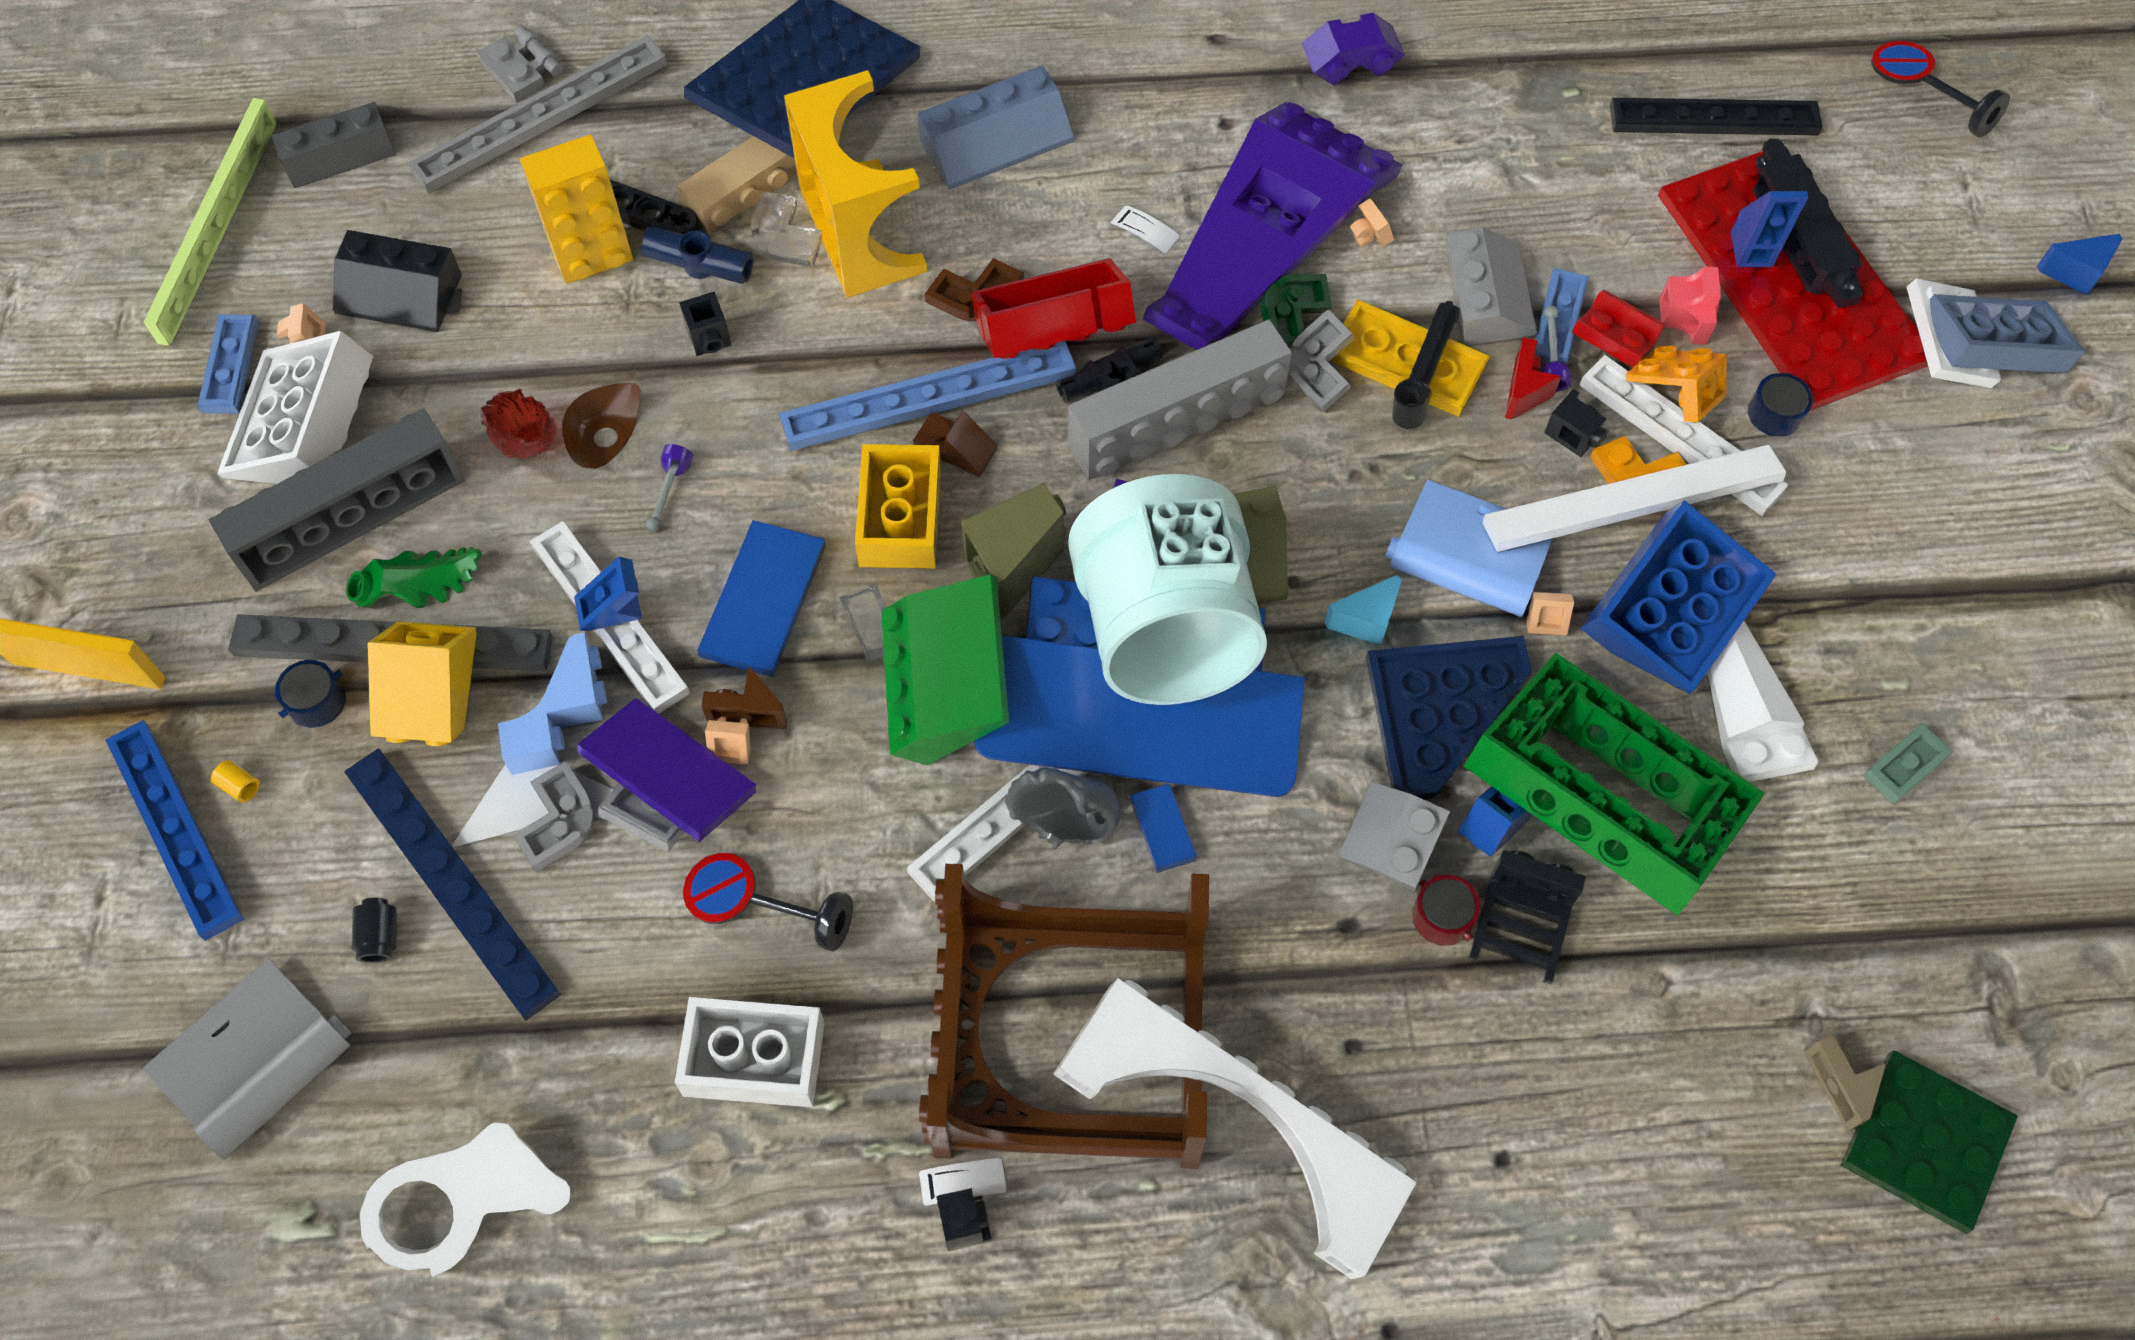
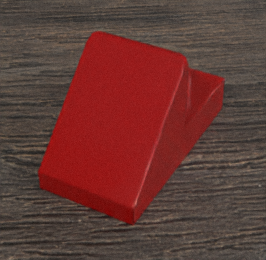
M1523 337L1515 358L1505 418L1514 419L1551 399L1555 395L1561 380L1559 375L1538 371L1541 356L1535 355L1537 340Z

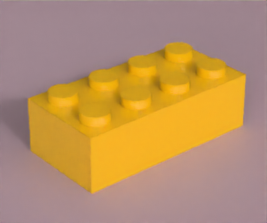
M591 134L519 158L549 245L566 284L576 280H583L593 274L617 268L633 261L608 172Z

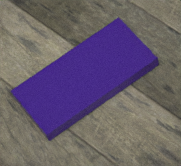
M637 698L633 699L578 743V753L698 842L702 841L756 793V784Z

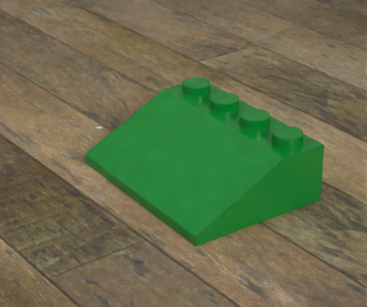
M989 574L906 595L881 611L890 755L928 766L1009 723L996 576Z

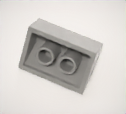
M1484 227L1446 233V260L1455 306L1459 307L1458 322L1463 344L1471 346L1537 335L1518 243Z

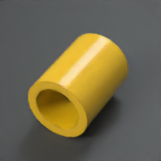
M231 760L221 762L211 775L212 784L240 803H246L251 800L260 787L259 779Z

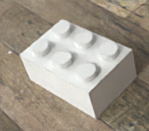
M689 997L675 1085L683 1097L813 1107L825 1025L820 1008Z

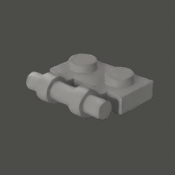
M524 25L518 26L514 31L515 36L519 39L518 42L512 44L506 37H503L477 52L479 62L516 103L545 87L542 75L550 72L555 77L559 76L563 71L562 65L558 62V56L551 49L545 48L542 45V40L535 31L528 30ZM533 54L536 58L528 62L525 58Z

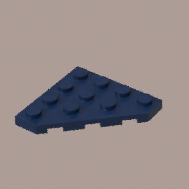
M1524 636L1371 650L1367 652L1366 662L1391 788L1412 794L1423 800L1434 799L1477 745L1483 733L1498 718L1529 678L1532 669Z

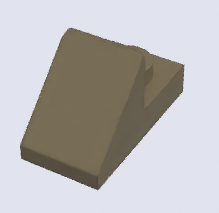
M1834 1034L1818 1040L1804 1053L1847 1132L1855 1130L1871 1118L1885 1064L1855 1075L1852 1069V1059L1848 1051L1838 1044Z

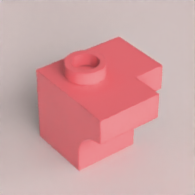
M1703 266L1696 274L1685 277L1669 276L1660 295L1661 322L1665 324V328H1676L1685 332L1690 337L1692 344L1707 345L1717 324L1716 314L1721 298L1718 267Z

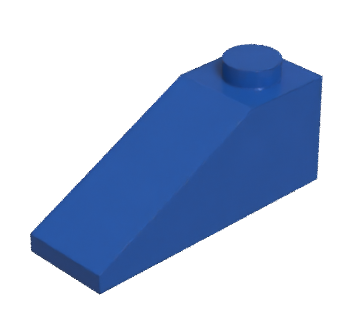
M1769 191L1740 211L1730 232L1737 267L1774 266L1808 199L1807 191Z
M1491 786L1477 798L1458 832L1476 848L1484 851L1491 857L1518 832L1532 814Z

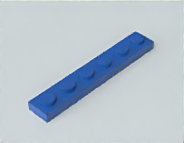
M142 720L105 739L198 935L206 941L245 920L151 727Z

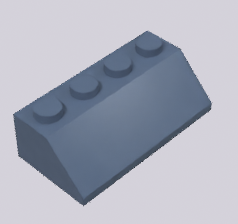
M1043 65L918 112L920 142L949 190L1074 141L1059 89Z

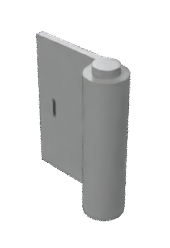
M268 958L146 1064L142 1070L195 1126L193 1129L201 1140L215 1154L225 1160L351 1046L346 1038L352 1032L335 1015L327 1020Z

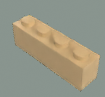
M752 136L677 185L681 205L695 213L698 225L709 234L718 227L727 224L730 219L745 209L754 206L760 199L775 189L781 188L788 180L796 176L795 159Z

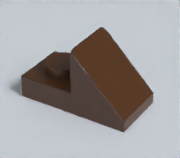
M964 411L960 413L955 422L931 412L913 439L914 445H939L941 460L978 477L981 476L997 450V444Z
M750 667L748 668L744 694H739L729 689H720L716 692L704 691L701 707L707 723L709 720L717 721L720 717H726V722L740 723L741 719H747L749 726L787 729V718L783 705Z

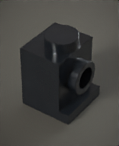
M1573 389L1552 412L1544 433L1579 457H1582L1590 447H1599L1609 430L1603 427L1607 418L1601 415L1594 407L1586 405L1577 399L1579 392Z
M972 1188L936 1196L948 1252L992 1241L982 1195L974 1197Z

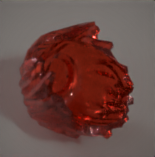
M522 389L515 390L514 392H499L497 395L492 396V400L486 401L485 406L481 407V412H483L481 424L487 427L486 432L489 439L497 449L509 458L528 459L546 452L554 443V438L557 436L555 419L550 417L542 402L534 400L533 396L524 397Z

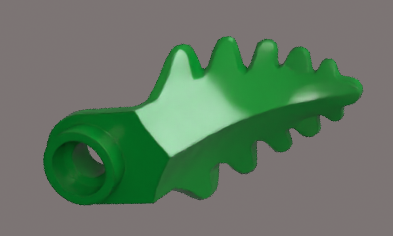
M469 547L468 550L460 548L456 554V550L450 549L440 558L439 552L432 550L419 559L415 552L404 551L390 560L373 559L362 571H355L350 575L346 585V594L350 601L355 602L358 607L362 608L371 607L384 594H393L416 608L427 606L429 595L437 601L444 603L448 601V587L456 593H461L464 590L461 580L467 583L473 580L471 570H478V561L482 556V552L480 549Z

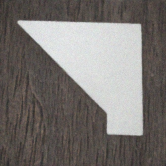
M505 764L452 844V847L455 848L521 830L547 815L549 812L530 781L556 766L512 775ZM573 771L592 802L594 816L604 820V818L599 816L598 807L614 789Z

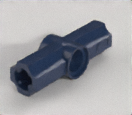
M652 226L647 227L643 235L641 252L644 257L683 267L685 272L693 278L702 279L711 275L743 284L748 282L752 274L753 253L711 242L710 237L702 231H690L682 234Z

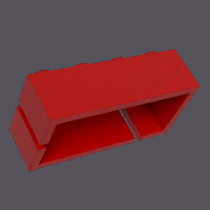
M1111 258L971 292L978 333L984 343L987 344V348L994 358L1010 359L1018 356L1022 351L1030 349L1046 350L1054 347L1055 343L1066 340H1085L1091 334L1098 333L1097 329L1103 328L1106 332H1118L1123 330L1126 325L1136 323L1130 280Z

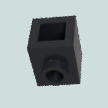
M715 291L679 302L696 356L715 353L723 348L732 346L726 320Z

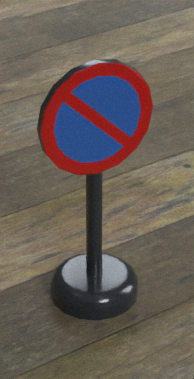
M1907 41L1887 42L1880 45L1873 52L1871 65L1874 71L1882 78L1903 84L1918 83L1923 80L1973 109L1968 128L1977 137H1983L1988 134L2000 121L2009 105L2010 95L2003 90H1993L1978 102L1932 76L1935 59L1930 51L1916 43Z
M717 853L703 858L693 866L685 878L682 891L685 906L693 917L704 923L722 924L732 921L745 912L750 903L815 921L814 934L816 943L825 950L832 952L837 950L844 942L849 931L853 914V901L850 895L834 892L827 896L819 911L755 894L756 880L754 871L744 859L732 853Z

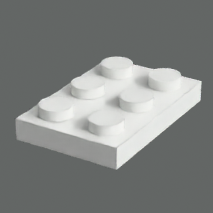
M1917 278L1907 286V291L1931 377L1986 388H1992L2000 382L2001 378L1998 369L1952 367L1940 346L1934 329L1930 309V298L1933 294L1977 297L1975 290Z

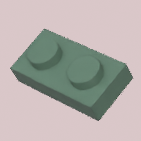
M1922 723L1869 768L1863 776L1894 805L1954 751Z

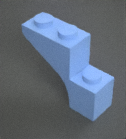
M585 632L575 634L568 639L540 703L530 712L519 718L498 723L502 759L512 775L561 764L559 750L565 749L561 728L603 720L601 705L607 704L608 701L603 680L597 681L596 670L602 669L601 657L597 645L590 646Z

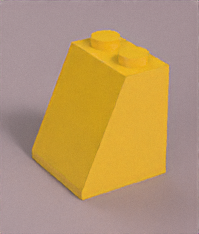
M397 621L368 642L371 736L386 737V741L391 743H403L412 739L424 740L430 746H445L450 744L465 730L477 635L476 627Z

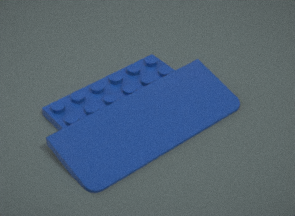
M1033 576L1025 639L1002 636L1009 723L974 741L975 748L980 755L991 760L1270 797H1281L1290 792L1296 780L1305 677L1262 671V658L1259 665L1245 679L1223 692L1204 699L1170 705L1146 704L1132 701L1113 691L1104 678L1102 660L1098 651L1089 603L1080 593L1076 582ZM1259 608L1261 623L1264 627L1265 609Z

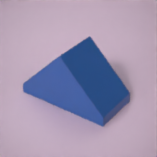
M2119 233L2052 244L2037 265L2039 272L2088 295L2106 270L2122 241V237Z

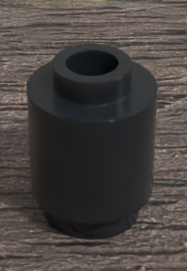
M366 898L362 900V905L352 909L351 949L356 952L357 961L378 963L389 961L392 958V951L396 949L397 908L389 905L388 900L385 898Z

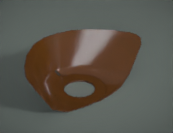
M617 383L597 387L583 393L570 404L562 419V437L570 458L577 465L590 469L602 467L611 461L626 445L635 428L639 413L641 390L638 385L634 383ZM603 428H611L616 431L618 438L612 446L600 447L594 442L596 432Z

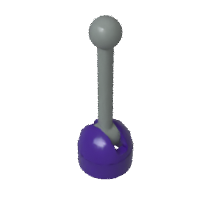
M1550 305L1544 309V317L1548 319L1551 362L1543 367L1542 372L1561 376L1556 392H1559L1571 386V373L1566 364L1558 361L1555 323L1558 309Z
M666 444L664 446L660 462L667 476L653 516L646 521V528L650 532H657L661 528V521L659 519L674 476L687 472L693 460V453L683 446L676 444Z

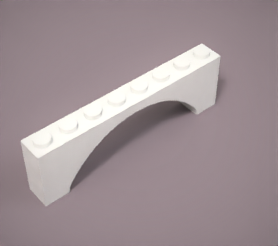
M1117 978L1108 988L1053 1074L1088 1099L1098 1094L1101 1088L1117 1082L1140 1077L1174 1076L1208 1082L1226 1089L1247 1101L1262 1113L1280 1132L1292 1149L1304 1173L1317 1219L1319 1245L1314 1254L1350 1279L1364 1277L1417 1183L1405 1175L1407 1172L1406 1168L1389 1157H1383L1382 1159L1368 1149L1369 1143L1361 1136L1350 1131L1344 1133L1331 1124L1333 1120L1326 1112L1314 1106L1307 1108L1294 1099L1295 1093L1288 1086L1278 1081H1272L1271 1083L1257 1073V1066L1248 1059L1236 1055L1234 1058L1220 1048L1221 1042L1210 1033L1203 1030L1196 1032L1184 1024V1017L1175 1009L1167 1005L1160 1007L1146 998L1148 995L1147 991L1131 980L1123 982Z

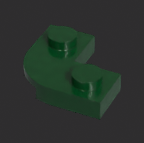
M1289 274L1281 277L1266 290L1261 304L1263 322L1270 319L1288 348H1293L1294 340L1304 331L1302 314L1324 313L1327 309L1330 310L1332 308L1326 274Z

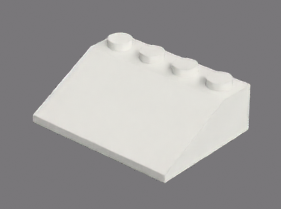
M342 331L264 350L217 475L226 479L278 484L293 476L299 470L307 469L328 458L334 452L340 451L347 440V431L353 414L358 408V400L363 385L368 379L373 355Z

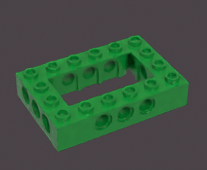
M1557 653L1548 660L1483 733L1464 765L1465 768L1480 779L1487 782L1677 916H1679L1705 882L1765 795V792ZM1554 727L1567 736V738L1598 757L1602 762L1633 781L1637 786L1661 800L1672 810L1690 820L1691 823L1676 842L1674 834L1664 824L1654 822L1629 805V800L1623 796L1619 798L1593 780L1591 774L1588 772L1584 774L1558 756L1556 750L1539 742Z

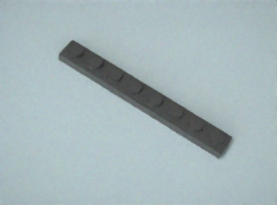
M237 614L228 650L233 656L368 663V642L396 622ZM454 625L476 627L477 635L472 668L547 671L553 638L549 629Z

